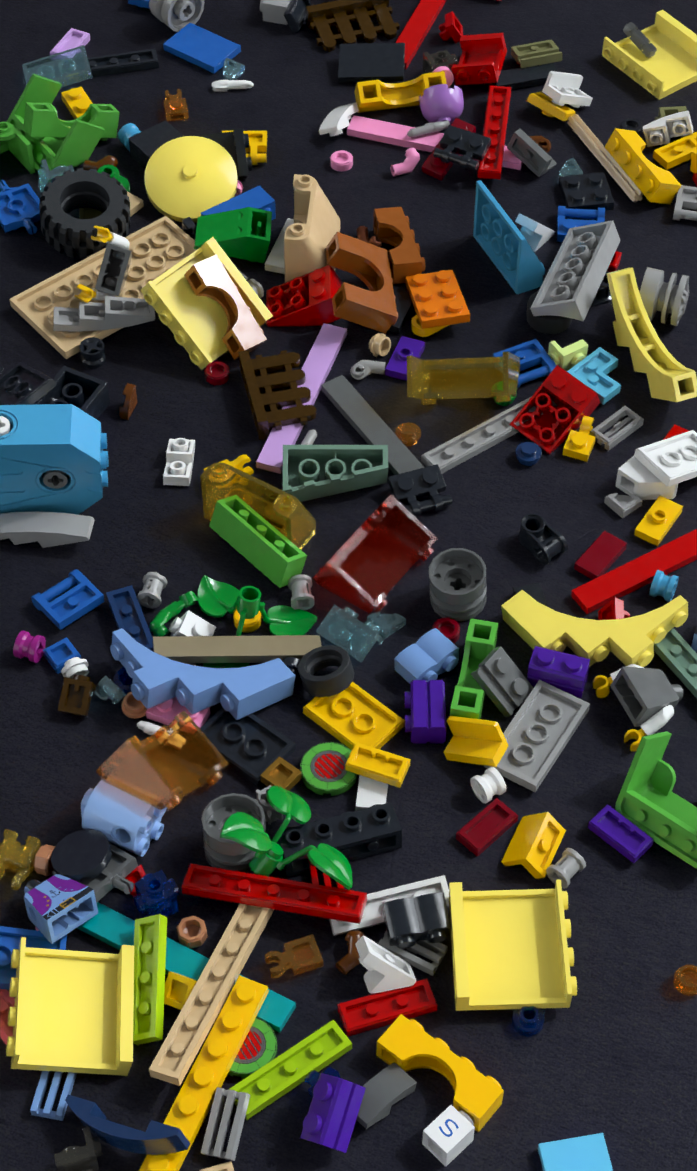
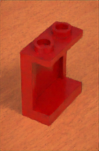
M490 33L461 36L462 54L459 63L451 67L455 85L497 83L507 53L504 34Z

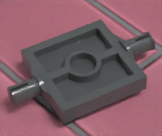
M110 844L112 856L107 867L97 876L91 879L87 876L81 878L82 882H79L94 889L96 903L113 888H118L125 894H130V891L132 892L134 889V883L125 879V877L138 867L136 858Z

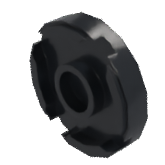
M92 829L79 830L67 835L57 843L52 851L51 863L56 874L82 882L81 878L88 876L91 879L107 867L112 856L111 846L107 837L100 831Z

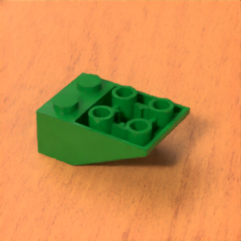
M246 207L200 216L197 218L194 249H199L206 241L214 237L228 257L264 263L270 243L272 212Z

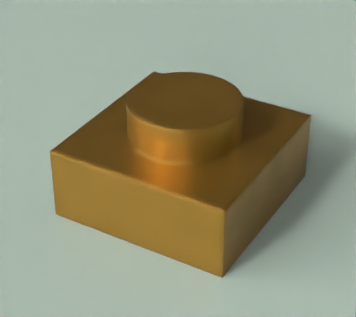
M279 756L260 777L261 782L266 786H281L290 791L302 779V772Z

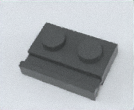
M501 646L494 648L478 665V669L471 673L472 677L504 717L511 716L513 711L525 701L534 688Z

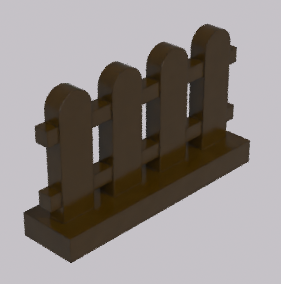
M337 0L306 7V25L311 30H316L319 37L317 38V45L323 46V49L328 52L335 50L336 42L343 41V44H356V38L361 37L367 43H374L377 34L381 33L387 39H394L400 27L398 22L394 23L390 15L393 10L389 7V0ZM376 17L380 26L374 27L370 18ZM356 22L359 30L353 31L350 23ZM336 26L339 34L333 35L330 27Z
M248 350L238 352L240 372L259 440L268 439L269 428L275 427L276 430H282V426L301 423V426L308 425V421L316 418V408L313 405L302 404L310 401L311 391L307 387H297L305 383L306 377L303 370H292V368L300 365V355L296 352L287 353V350L280 351L281 354L267 357H262V354L255 355L256 359L250 358ZM285 370V372H280V373H274V374H268V375H267V373H269V372ZM290 387L288 390L272 392V390ZM291 405H295V406H296V407H292V408H286V409L277 410V408H280V407L291 406Z

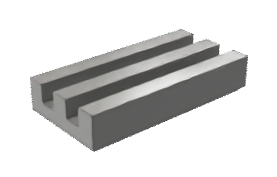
M624 406L592 429L590 435L598 439V444L602 445L604 443L605 449L609 451L643 425L644 419ZM626 415H628V417L625 418L623 421H619V420H621L623 417H625ZM611 426H613V428H612L611 430H609V431L606 432L605 434H602V433L605 432L607 429H609Z
M387 931L384 933V938L378 943L383 948L410 963V965L432 976L447 953L446 945L428 943V940L417 941L414 946L407 948L408 951L414 954H419L432 960L431 964L403 949H399L397 946H390Z
M219 1087L216 1088L201 1154L235 1161L250 1094L230 1089L225 1090ZM235 1099H237L239 1101L231 1129V1134L226 1152H224L223 1147L227 1132L229 1131V1126L231 1122L230 1118Z

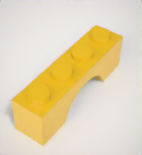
M445 71L422 74L413 80L402 83H384L380 80L357 82L354 93L359 109L358 113L420 105L419 96L421 95L422 97L424 95L423 91L426 88L447 84Z
M615 128L605 145V149L649 202L671 204L681 184L670 171L654 165L643 155L642 151L646 143L636 131Z
M400 1014L377 1040V1056L388 1065L395 1062L405 1072L417 1068H427L445 1076L451 1083L455 1093L453 1107L458 1112L462 1110L469 1115L477 1132L483 1128L502 1105L504 1090L496 1079L491 1076H484L477 1071L469 1059L457 1056L442 1039L437 1037L434 1039L426 1033L422 1025L416 1020H409Z

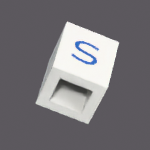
M450 1105L423 1130L422 1145L446 1167L473 1141L474 1123L468 1114L462 1110L458 1112Z

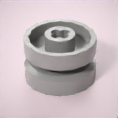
M150 0L149 7L151 13L158 20L165 23L173 31L179 32L187 24L197 23L204 10L205 1Z

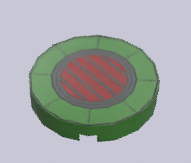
M334 742L320 743L311 747L303 755L300 764L302 781L306 787L320 795L331 793V796L348 791L357 779V774L345 770V764L352 750L343 744Z
M256 1017L228 1075L240 1076L241 1079H245L275 1059L277 1039L273 1029L264 1020Z

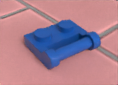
M558 206L557 242L564 241L569 228L605 222V208L590 210ZM565 218L597 219V221H596V220H575V219H565Z
M537 339L492 355V362L507 380V383L512 384L516 389L527 382L549 376L556 367L555 362ZM542 364V367L516 375L519 371Z
M78 569L70 572L69 577L44 593H37L31 597L34 606L39 611L41 610L60 630L105 602L104 595Z

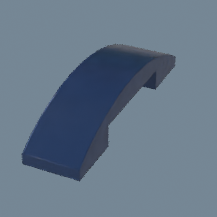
M69 1094L65 1099L71 1110L92 1134L116 1148L150 1155L176 1153L188 1150L190 1142L179 1128L151 1120L146 1132L106 1120L107 1117L95 1102Z

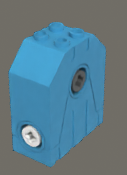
M73 404L0 405V514L39 511L79 515L103 498V487H108V471L103 470L109 466L108 451H103V449H107V433H102L101 422Z

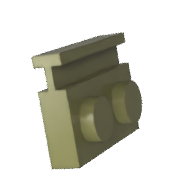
M552 39L511 47V56L517 64H520L521 68L562 61V52H559V48Z

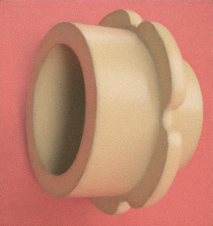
M383 333L375 334L369 341V349L375 357L387 355L391 348L390 338L386 337Z

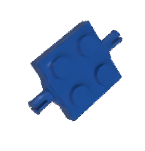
M1 180L0 226L5 233L23 226L29 234H32V231L36 233L37 227L34 225V222L40 221V199L29 183L9 188L6 181Z

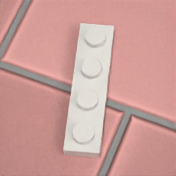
M445 875L367 894V902L360 924L329 919L333 935L385 923L382 912L383 903L396 899L415 898L425 894L442 892L445 896L446 905L449 907V889Z

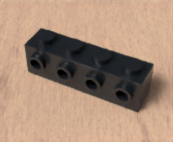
M389 802L376 804L370 808L354 812H345L339 816L327 819H318L312 823L296 827H287L277 844L284 851L282 860L309 845L317 848L320 843H325L340 851L348 861L402 848V829L392 803ZM307 854L284 866L287 877L310 872L309 862L311 865L313 864Z

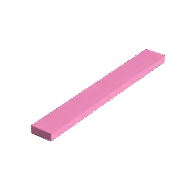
M353 115L347 128L348 136L415 148L427 152H432L444 135V133L437 132L412 138L407 133L415 127ZM505 146L502 167L521 170L523 162Z

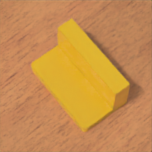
M449 716L447 723L453 737L443 752L446 759L449 761L497 767L509 746L499 723L489 720Z
M549 812L523 816L501 862L505 866L522 864L535 879L545 878L546 869L550 866L566 830Z

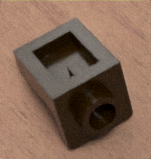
M74 675L73 679L64 677L58 706L60 713L88 717L92 692H96L97 686L90 682V677L83 675Z

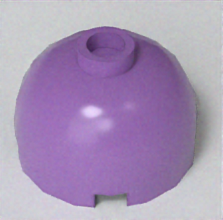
M448 84L434 85L426 88L423 91L424 95L422 97L421 95L419 96L422 115L429 123L448 120L451 124L456 118H460L464 109L463 92L455 85L454 89L448 88Z

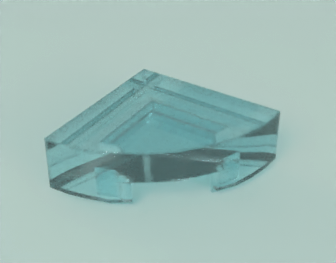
M229 58L225 59L223 73L227 80H236L245 72V65Z
M572 158L565 162V165L560 170L559 177L581 175L583 171L575 159Z
M375 612L367 616V622L384 639L406 625V619L397 613L392 615Z
M104 676L99 681L95 694L102 700L106 701L109 698L112 700V703L116 704L126 696V693L107 676Z

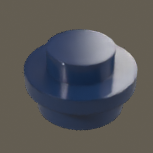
M524 442L516 448V457L522 465H535L541 458V448L535 443Z

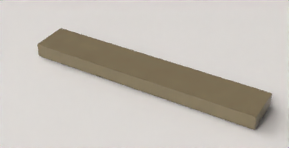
M320 635L153 637L152 644L153 652L181 663H260L277 658L282 660L286 657H294L301 660L311 650L321 647Z

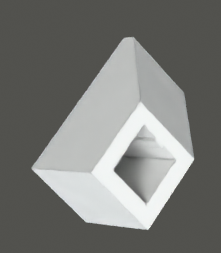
M634 456L618 469L616 479L617 488L629 496L633 494L642 500L657 499L659 495L666 499H673L677 494L678 484L667 487Z

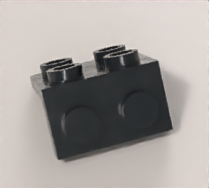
M243 128L234 129L232 132L199 135V137L215 141L228 151L236 165L237 178L248 177V171H252L251 157H246L245 148H249L248 134L243 133Z

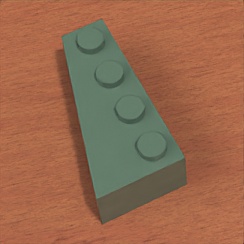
M283 445V506L387 483L388 445Z

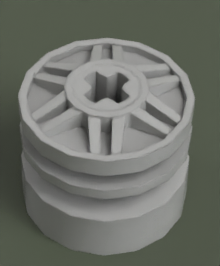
M647 268L641 285L640 296L651 321L656 312L661 311V323H666L670 313L672 314L671 325H678L680 318L685 312L689 297V276L682 275L679 285H676L677 273H672L669 282L666 283L664 282L663 270Z

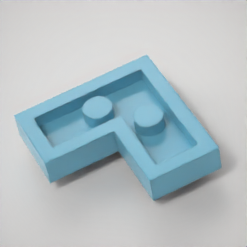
M601 347L567 371L598 394L600 403L603 405L620 392L621 385L607 376L608 373L618 367L619 359Z

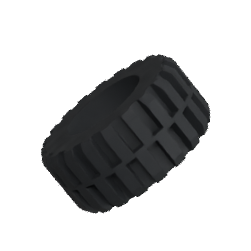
M78 168L74 172L68 170L62 176L57 175L54 177L52 183H47L40 195L39 210L42 234L46 237V241L51 246H54V249L60 253L66 252V255L69 257L80 256V259H85L107 247V243L91 239V236L96 237L98 233L97 229L93 228L94 226L108 228L110 232L122 237H127L129 234L130 199L127 196L125 187L120 185V182L114 177L111 179L108 173L103 171L99 173L96 169L87 171L83 170V168ZM79 208H92L103 213L92 219H77L68 215L69 212Z

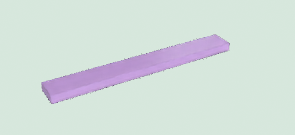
M323 324L301 369L305 372L306 381L297 387H307L311 391L310 401L302 403L303 405H314L321 391V384L325 382L347 336L346 328ZM295 405L285 406V407H283L282 409L292 408V407H296V406H295ZM301 423L282 426V430H276L275 427L272 428L256 461V468L281 474L283 470V445H295L303 428Z

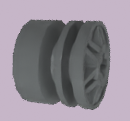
M451 548L440 552L433 558L429 566L430 604L434 611L442 618H452L455 621L472 619L483 611L487 602L486 565L482 558L474 551L464 548Z
M232 793L221 795L206 806L201 818L206 860L215 868L248 873L252 871L249 862L256 852L233 840L220 838V833L226 820L236 812L247 813L256 818L263 825L265 832L266 822L263 807L257 800L244 794Z

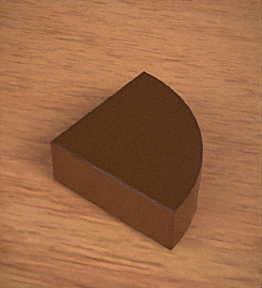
M127 383L122 393L126 397L123 407L120 406L119 416L122 419L129 420L138 402L136 385Z

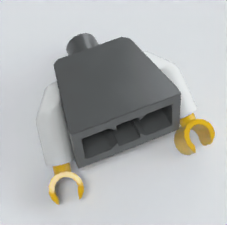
M100 226L93 227L97 229L98 233L96 237L91 236V239L107 243L96 286L91 289L79 284L77 288L82 291L79 295H75V298L86 303L90 302L91 299L104 301L105 296L115 297L120 295L133 255L132 251L129 250L130 243L125 237Z
M630 664L611 673L609 678L603 675L596 676L593 680V688L596 689V696L598 698H604L608 696L610 692L609 686H611L633 725L641 727L639 730H628L624 736V743L630 739L637 740L630 746V751L635 752L642 737L653 735L674 715L675 706L683 697V689L679 684L671 685L664 672L660 669L644 668L636 664Z

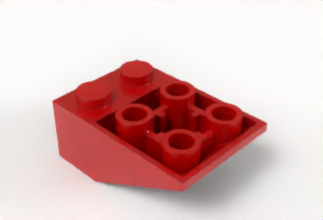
M327 265L266 290V307L273 315L266 322L267 326H323L324 323L328 324L341 319L334 316L332 298L343 284L342 280L334 269Z
M557 365L510 423V426L551 454L568 438L571 430L576 431L580 427L584 415L589 417L600 404V400L595 391ZM552 401H554L558 405V407L554 408ZM533 406L536 407L533 412H529Z

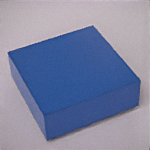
M67 637L43 650L44 657L57 674L61 673L64 663L74 657L81 659V655Z

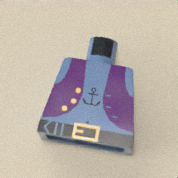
M55 874L42 883L37 880H31L25 886L24 901L28 917L52 944L98 914L94 889L61 874Z

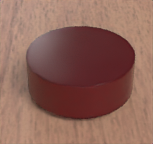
M211 362L205 367V380L211 385L225 384L230 378L229 367L223 362Z
M440 618L433 624V629L437 628L452 643L458 641L460 625L452 618Z

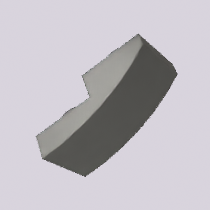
M395 1062L363 1085L366 1090L356 1120L366 1129L390 1114L393 1104L413 1093L417 1082Z

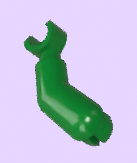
M193 591L178 597L179 601L172 602L156 615L149 625L150 632H153L154 637H162L169 633L164 624L177 616L183 607L192 606L195 604V601H198Z

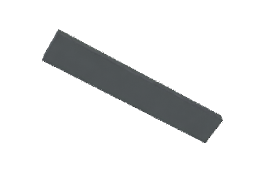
M343 375L321 384V391L368 445H388V468L394 475L424 468Z

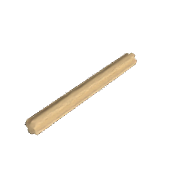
M578 114L570 115L568 117V125L632 202L641 201L643 193L605 149L604 145Z

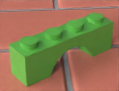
M26 102L23 129L31 138L36 140H43L44 137L64 140L76 119L70 121L59 119L56 111L48 103ZM90 104L87 111L77 120L103 127L105 131L100 140L105 141L108 138H116L120 112L112 104Z
M470 618L458 684L455 686L450 716L473 719L481 718L486 693L472 677L471 673L478 669V665L496 647L498 623Z

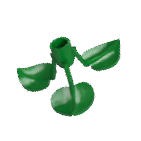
M206 575L203 576L199 584L198 605L205 614L218 618L224 616L227 612L234 614L237 609L240 614V620L235 636H241L245 619H252L259 611L263 621L270 624L269 631L273 636L305 635L317 621V616L284 605L271 607L266 614L264 609L265 603L260 602L261 592L254 586H244L239 591L230 584L216 581ZM203 663V667L241 668L249 666V663Z
M272 786L268 789L266 798L269 804L277 812L286 815L272 841L269 835L264 832L260 821L247 813L236 812L224 823L220 838L233 840L256 852L249 862V866L255 874L270 876L276 867L282 870L286 864L307 854L309 860L319 870L348 890L352 888V869L348 859L340 851L328 844L320 843L317 848L309 845L282 860L284 851L277 842L291 818L300 824H306L311 818L309 805L299 795L281 786Z

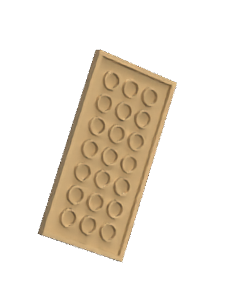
M167 216L125 237L130 243L129 250L132 251L133 255L124 287L120 295L115 297L144 299L143 293L140 290L149 281L155 280L196 251L194 249L195 240ZM106 248L10 298L11 307L65 359L80 352L79 345L84 339L95 337L102 340L122 329L83 332L53 331L54 307L79 308V301L82 300L75 298V295H79L82 290L77 288V286L82 284L91 289L95 288ZM92 299L90 301L95 303H104V301H96Z

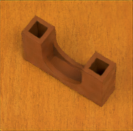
M336 232L325 248L327 265L357 276L367 285L369 290L344 282L332 298L334 316L386 333L398 319L387 250Z

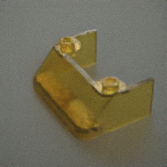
M503 352V357L422 360L414 356H407V397L421 400L422 405L436 404V400L496 398V402H511V397H515L517 392L520 357L510 352Z

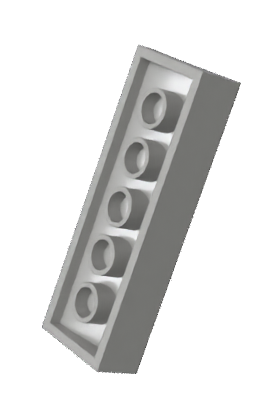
M613 220L569 228L530 308L533 316L551 315L580 321L585 320L621 241Z

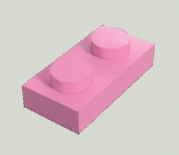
M176 697L146 711L147 719L195 734L206 723L210 715V707L192 715L185 706L179 704Z

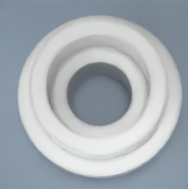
M74 657L64 663L61 673L63 677L72 679L74 675L86 676L89 673L87 668L89 664L86 659Z

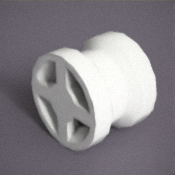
M494 767L486 769L482 776L476 775L470 779L473 792L485 804L491 801L494 795H501L507 789L503 777Z

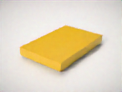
M354 682L339 694L330 697L316 696L303 707V714L351 750L355 742L380 749L405 726L404 719Z

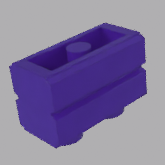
M535 646L528 667L527 680L533 687L541 680L577 698H582L588 677L590 659Z
M412 680L410 682V691H405L404 694L405 708H410V715H405V732H411L412 743H444L446 741L445 682L443 680H429L428 682L426 680Z
M320 1073L318 1082L313 1089V1098L308 1114L303 1121V1130L300 1138L346 1153L366 1088L335 1076Z

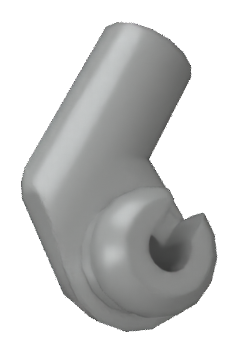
M361 360L351 368V376L354 379L361 380L371 373L385 374L386 362Z

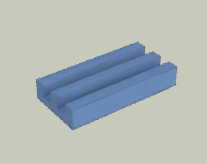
M42 1071L31 1105V1115L63 1121L68 1105L65 1099L68 1094L71 1095L77 1073L68 1072L57 1111H52L63 1072L55 1071L45 1107L41 1109L52 1071Z

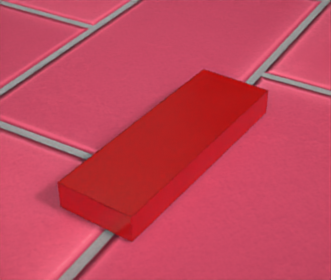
M428 979L416 981L413 986L374 993L337 1004V1010L348 1037L392 1024L400 1014L410 1019L437 1011V1003Z

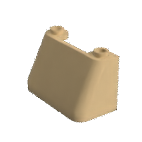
M294 174V224L286 228L284 237L285 282L327 266L325 248L336 232H340L339 216L316 179L309 175Z

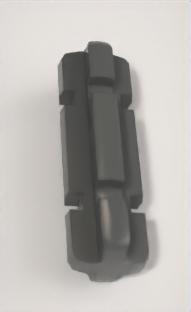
M634 23L626 24L623 32L630 37V40L647 58L654 56L657 48L650 43V40Z

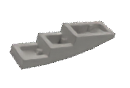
M105 296L104 303L79 301V308L54 307L53 331H100L134 326L154 321L155 309L145 299Z
M57 512L0 514V540L10 538L14 545L38 541L42 548L89 541L95 520L91 516Z

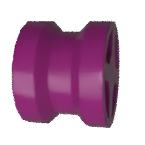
M21 631L14 643V656L20 659L26 657L30 662L38 663L45 649V637L41 635L34 637L27 631Z

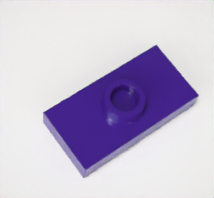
M401 336L385 368V375L409 381L425 349V342Z
M608 804L588 823V829L632 863H635L654 842L653 838Z

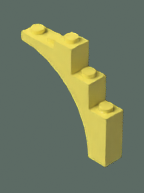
M629 267L607 273L616 321H613L617 346L630 348L634 371L647 374L651 398L680 402L697 397L696 372L679 363L659 339L643 305L633 268Z
M523 590L501 605L503 620L533 650L535 646L563 652L566 646H568L577 656L590 659L589 667L595 662L603 661L610 651L626 666L636 664L645 667L654 657V643L661 642L671 629L680 627L688 618V602L681 595L664 606L645 614L614 620L584 619L563 614L537 602Z

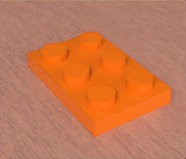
M441 270L439 272L406 276V287L422 329L470 322V312L453 270Z

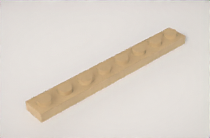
M239 904L149 1068L151 1077L178 1086L181 1085L274 909Z

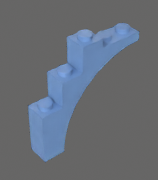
M123 628L112 633L111 654L115 660L121 662L126 668L128 675L133 678L131 692L134 698L138 701L140 700L147 709L176 697L179 704L185 706L193 715L221 702L222 707L238 720L293 695L295 674L280 658L241 668L193 666L171 660L149 650L134 640Z

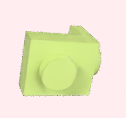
M583 339L564 348H561L555 341L549 342L548 355L555 362L556 366L558 365L565 371L570 370L587 357L588 344Z

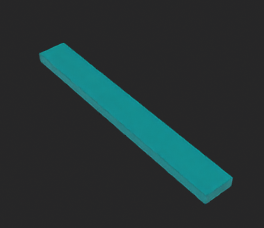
M97 902L98 914L77 927V929L118 950L121 949L122 945L134 946L135 921ZM167 937L165 974L168 975L169 971L198 981L209 958ZM268 989L269 993L257 1018L264 1020L273 1030L280 1033L295 1010L296 1002Z

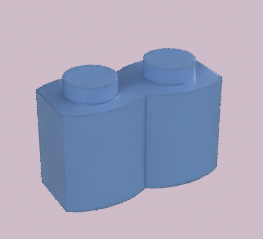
M434 628L425 633L415 644L408 646L395 657V671L408 683L412 680H426V682L437 680L438 675L446 671L449 672L456 667L459 660V648L437 628Z

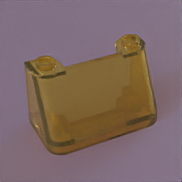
M222 462L211 464L200 475L204 518L211 521L218 500L237 495L273 527L280 530L279 532L300 550L303 549L315 534V518L295 496Z

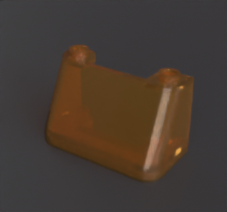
M186 711L177 714L167 727L163 725L152 736L142 741L136 736L127 739L96 770V773L104 782L159 810L166 807L170 811L183 800L184 796L206 783L212 786L224 776L221 771L229 763Z

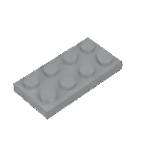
M539 680L503 734L509 746L497 767L494 768L498 770L501 776L536 792L586 716L590 703Z

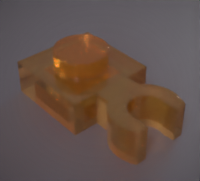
M177 89L176 95H170L169 91L166 90L165 100H163L166 120L189 119L186 98H182L181 90Z
M313 934L284 943L285 952L283 953L270 951L265 954L266 964L272 962L279 963L277 967L270 969L271 978L281 977L290 968L295 976L323 967V958Z

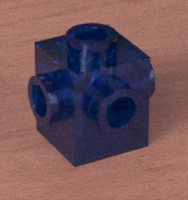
M163 870L154 874H147L135 883L136 896L133 897V900L140 913L144 912L146 917L157 914L168 917L178 912L176 896L180 894L179 889L173 878L167 879Z

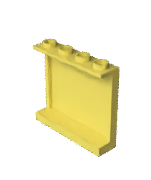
M664 10L656 13L655 24L641 30L650 40V43L657 48L655 55L647 58L630 40V37L616 43L608 37L604 38L602 56L659 100L697 81V35Z
M214 237L210 238L199 249L155 280L149 281L140 290L145 301L153 306L159 314L161 322L172 331L177 343L186 349L191 361L199 366L201 370L228 351L222 340L227 331L228 320L225 311L215 300L195 295L184 276L194 264L217 254L219 260L225 265L231 280L238 287L244 302L251 309L257 324L261 327L273 316Z
M556 880L555 889L462 891V882L449 883L448 898L452 927L451 945L456 1011L570 1008L572 996H577L576 976L570 975V967H574L573 947L568 948L567 938H571L570 919H565L564 910H568L567 891H562L561 880Z
M21 937L18 949H13L11 956V968H16V978L11 977L9 997H15L14 1007L10 1006L8 1013V1026L13 1027V1036H8L6 1056H12L11 1069L128 1076L133 1063L134 946L122 945L119 954L26 947V937Z

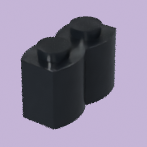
M442 892L425 894L415 898L396 899L383 903L382 912L390 946L406 949L414 946L420 940H428V943H439L451 934V922L445 896Z

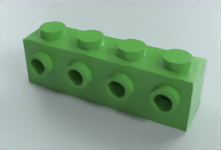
M233 495L216 502L209 527L279 588L288 585V580L291 577L302 573L307 555L240 497Z

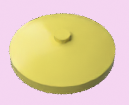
M199 136L179 137L160 146L150 157L144 176L148 198L160 213L179 222L190 217L194 223H197V218L201 216V212L233 198L238 182L236 165L228 151L215 141Z

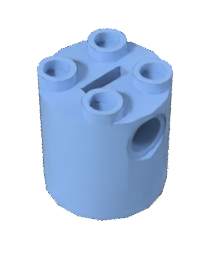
M106 776L94 789H88L81 801L83 830L92 829L100 831L107 837L108 842L143 857L149 848L150 841L152 839L158 840L163 832L164 824L160 822L168 803L113 777Z

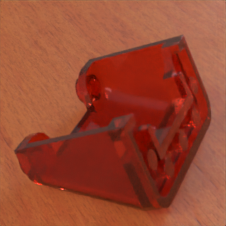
M390 495L312 579L321 587L370 614L373 610L379 613L388 603L385 599L388 592L417 560L425 561L432 554L434 549L431 546L438 538L396 498Z

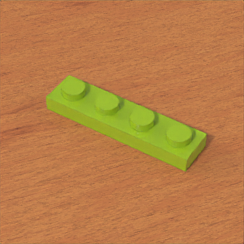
M161 914L135 920L133 1043L136 1045L163 1040L167 917Z
M332 1020L231 1087L230 1090L250 1094L245 1119L248 1120L352 1049V1042L337 1023ZM235 1099V1102H234V1104L236 1105V1107H237L238 1101H239V1100H237V1099Z

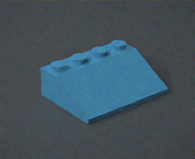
M481 180L476 181L474 238L516 294L541 287L543 275H545L544 265L539 261L526 238Z

